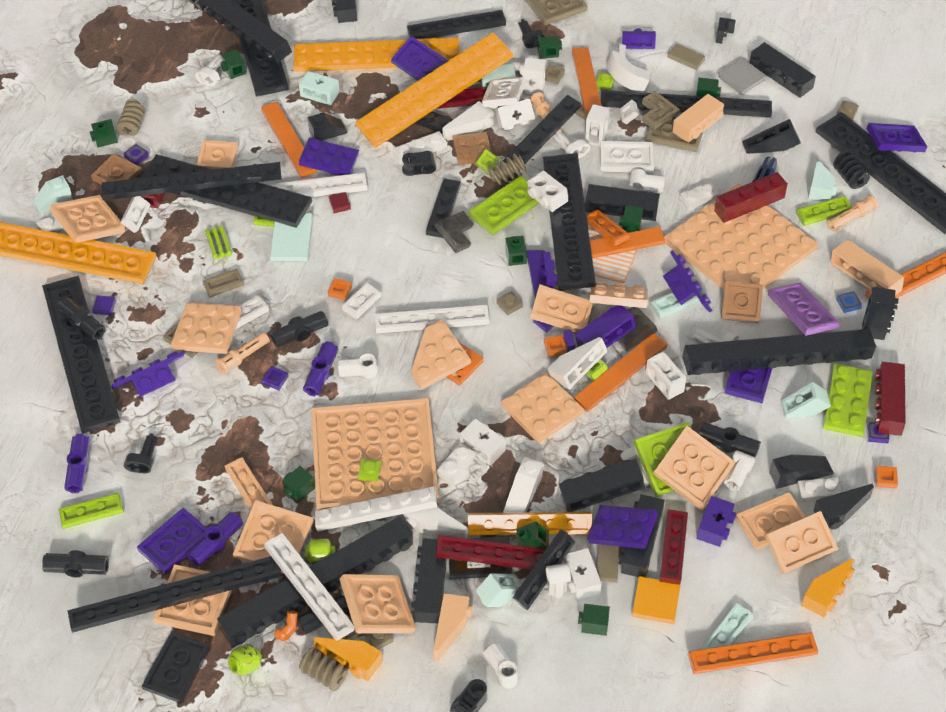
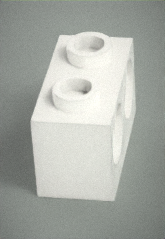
M545 171L527 181L529 196L536 199L542 207L547 208L551 212L568 202L567 188Z
M664 352L647 360V376L668 400L684 392L686 377Z

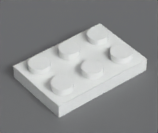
M524 77L490 80L482 100L483 107L496 108L503 105L512 107L518 104L525 84Z
M601 141V171L632 172L635 169H641L645 172H654L653 142Z

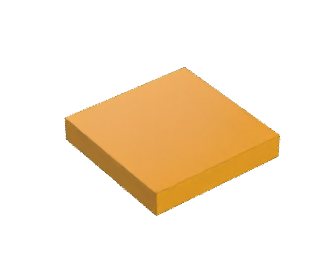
M639 576L632 617L674 624L680 585L659 582L657 579Z

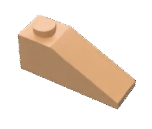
M444 593L433 649L434 661H438L466 627L467 618L472 617L473 605H469V597Z

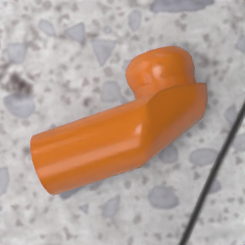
M287 612L286 625L275 630L274 636L276 639L286 641L294 634L297 629L298 612Z

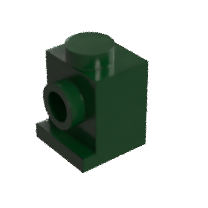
M537 35L539 59L559 57V50H562V41L558 40V36L541 37V35Z

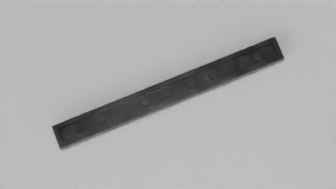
M601 90L600 101L602 107L621 108L633 100L636 102L638 109L650 110L642 104L643 98L650 93ZM660 94L679 108V112H685L704 97ZM714 97L724 104L723 115L767 118L772 116V101Z
M280 162L102 182V199L111 200L282 180Z
M272 556L67 610L72 633L282 577V572Z

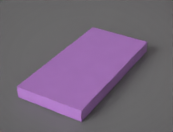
M801 282L768 289L767 295L805 336L839 328L840 322Z

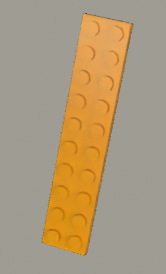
M492 32L356 121L355 125L373 147L377 148L512 59L513 53Z
M459 37L417 39L448 61L460 54ZM408 39L294 44V72L398 68L391 63V59Z
M0 222V256L143 285L156 259V253L95 240L75 243L69 235Z

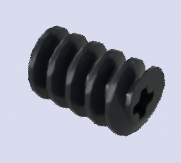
M849 150L841 152L835 158L833 167L851 189H859L868 183L870 175L866 174V170L863 169L858 160H855V157L851 155Z

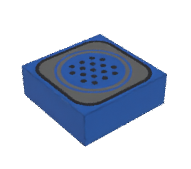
M855 291L837 295L836 300L844 313L862 308V303Z

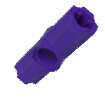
M327 341L322 343L317 357L312 360V368L303 386V391L309 396L315 397L319 395L325 381L330 377V369L338 353V346L333 342Z
M76 434L72 437L70 453L67 455L68 466L64 488L65 491L71 493L83 491L85 474L88 471L87 459L90 437L84 434Z
M229 512L216 526L207 528L205 536L187 552V557L196 566H201L215 552L225 548L226 541L244 525L243 521L236 513Z

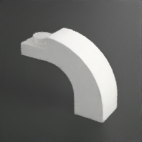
M619 44L618 49L612 50L607 62L609 73L621 85L636 92H644L649 82L650 71L631 64L625 57L626 45Z

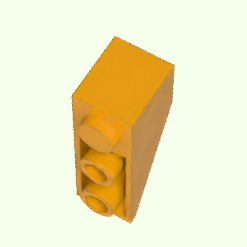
M851 558L813 579L804 595L801 606L822 617L826 616L828 610L832 612L837 604V600H835L837 594L841 596L845 590V580H850L854 574L855 569L852 568L854 559Z
M320 637L313 639L316 652L321 651L322 657L328 655L331 660H336L337 666L343 664L358 679L363 678L369 681L383 662L382 652L364 641L344 639L336 641L332 638Z

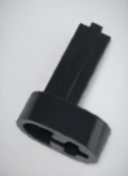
M524 19L518 22L523 35L522 41L526 48L537 47V35L545 37L542 30L531 31L528 22Z
M152 433L147 435L141 454H128L124 461V468L135 473L147 474L151 472L154 462L152 456L158 437Z

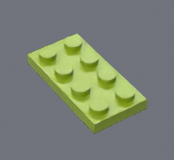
M519 176L469 210L468 213L470 218L493 236L540 203L529 196L527 180Z
M834 364L828 397L831 407L826 409L824 430L863 437L873 371Z

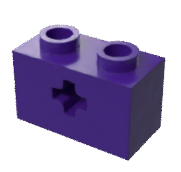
M711 496L698 528L697 539L718 547L721 546L723 540L727 541L730 533L728 525L729 523L733 524L736 517V512H733L735 504Z

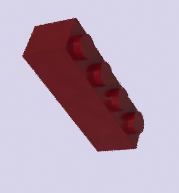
M776 172L716 196L714 211L723 223L784 199L788 183Z
M881 361L880 368L875 371V380H878V383L875 385V395H878V398L875 400L874 408L878 410V413L875 414L874 424L878 425V433L902 436L906 424L905 364Z

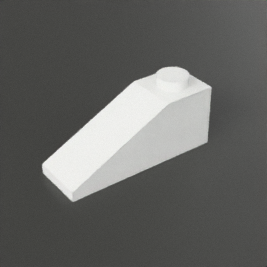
M478 101L443 127L444 139L449 141L453 140L452 136L483 132L494 124V111L488 107H483V103Z
M598 337L561 355L548 368L551 377L559 385L570 390L607 352L602 338Z
M524 457L516 474L503 513L527 512L543 477V463Z
M437 507L404 514L405 525L409 529L416 530L421 534L468 538L467 527Z

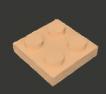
M203 140L197 165L212 170L233 167L238 143Z

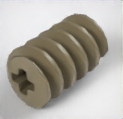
M128 99L116 126L118 133L135 136L138 133L146 112L139 101L136 99Z
M513 154V160L506 157L507 163L500 160V166L494 163V169L487 166L494 185L495 182L502 185L501 179L508 182V176L514 179V173L521 176L520 170L527 173L520 154L519 157Z
M311 647L302 657L299 669H301L302 673L308 674L310 678H315L317 682H322L323 686L329 687L331 691H337L345 681L348 671L342 672L343 664L335 667L336 660L334 659L328 663V655L321 659V651L314 655L315 647Z

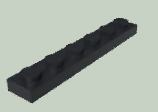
M497 10L408 25L407 33L409 38L413 36L416 39H428L506 26V19L503 11Z
M567 95L507 157L513 160V154H516L518 157L520 154L524 164H526L581 108V102Z

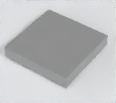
M744 58L718 74L721 80L741 95L766 80V75Z

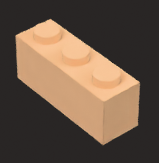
M707 94L674 120L673 133L689 143L694 138L696 139L705 129H709L715 121H719L722 118L724 104Z

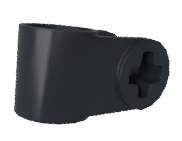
M431 151L406 153L402 157V162L404 163L402 172L406 176L432 174L436 171L434 155Z
M481 679L470 681L463 692L452 703L450 712H478L487 701L486 683ZM475 690H480L483 693H481L480 695H474L472 692H474Z

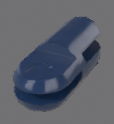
M767 156L763 164L758 168L752 182L774 174L777 167V159L775 157L771 159V156Z

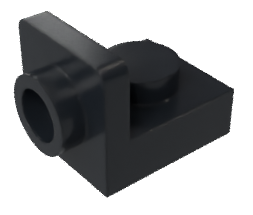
M719 18L716 43L722 44L723 37H727V33H734L735 19Z

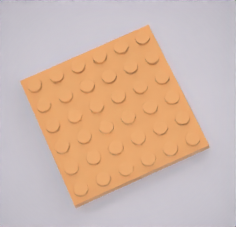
M738 183L737 185H735L733 188H731V189L728 190L727 192H729V191H731V190H734V189H736V188H739V187H741L742 185H740V184ZM716 200L664 236L665 244L678 254H681L685 260L723 290L725 288V281L763 285L764 289L818 248V243L768 205L723 223L714 211Z
M429 398L311 408L317 511L433 486L436 490L437 502H439ZM361 459L381 461L379 482L358 480Z

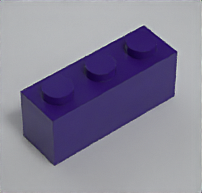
M615 305L575 334L578 347L600 337L606 348H608L636 328L633 314L624 306Z

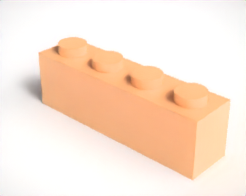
M847 240L832 250L831 264L869 290L872 287L896 290V294L902 291L904 280L902 275L851 241Z

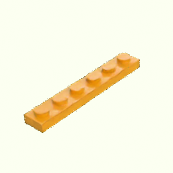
M468 513V535H517L518 528L535 521L549 529V534H558L560 529L568 534H589L592 526V513Z

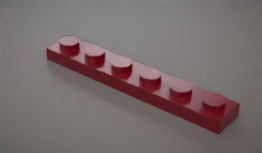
M438 535L435 557L532 570L546 549Z

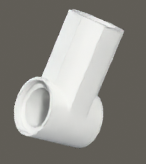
M635 169L630 175L629 189L663 192L665 177L647 175L645 171Z
M367 353L363 354L360 358L339 360L340 377L362 375L364 378L370 379L378 374L376 359L372 354Z
M736 450L732 458L735 464L724 479V484L733 491L740 490L756 460V457Z
M568 563L546 566L549 594L555 598L563 597V594L567 592V582H571Z
M500 644L489 646L483 652V655L497 675L499 684L506 689L513 688L518 683L517 665L508 658Z

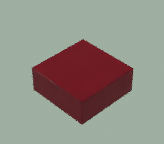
M346 192L329 196V202L334 214L351 210Z

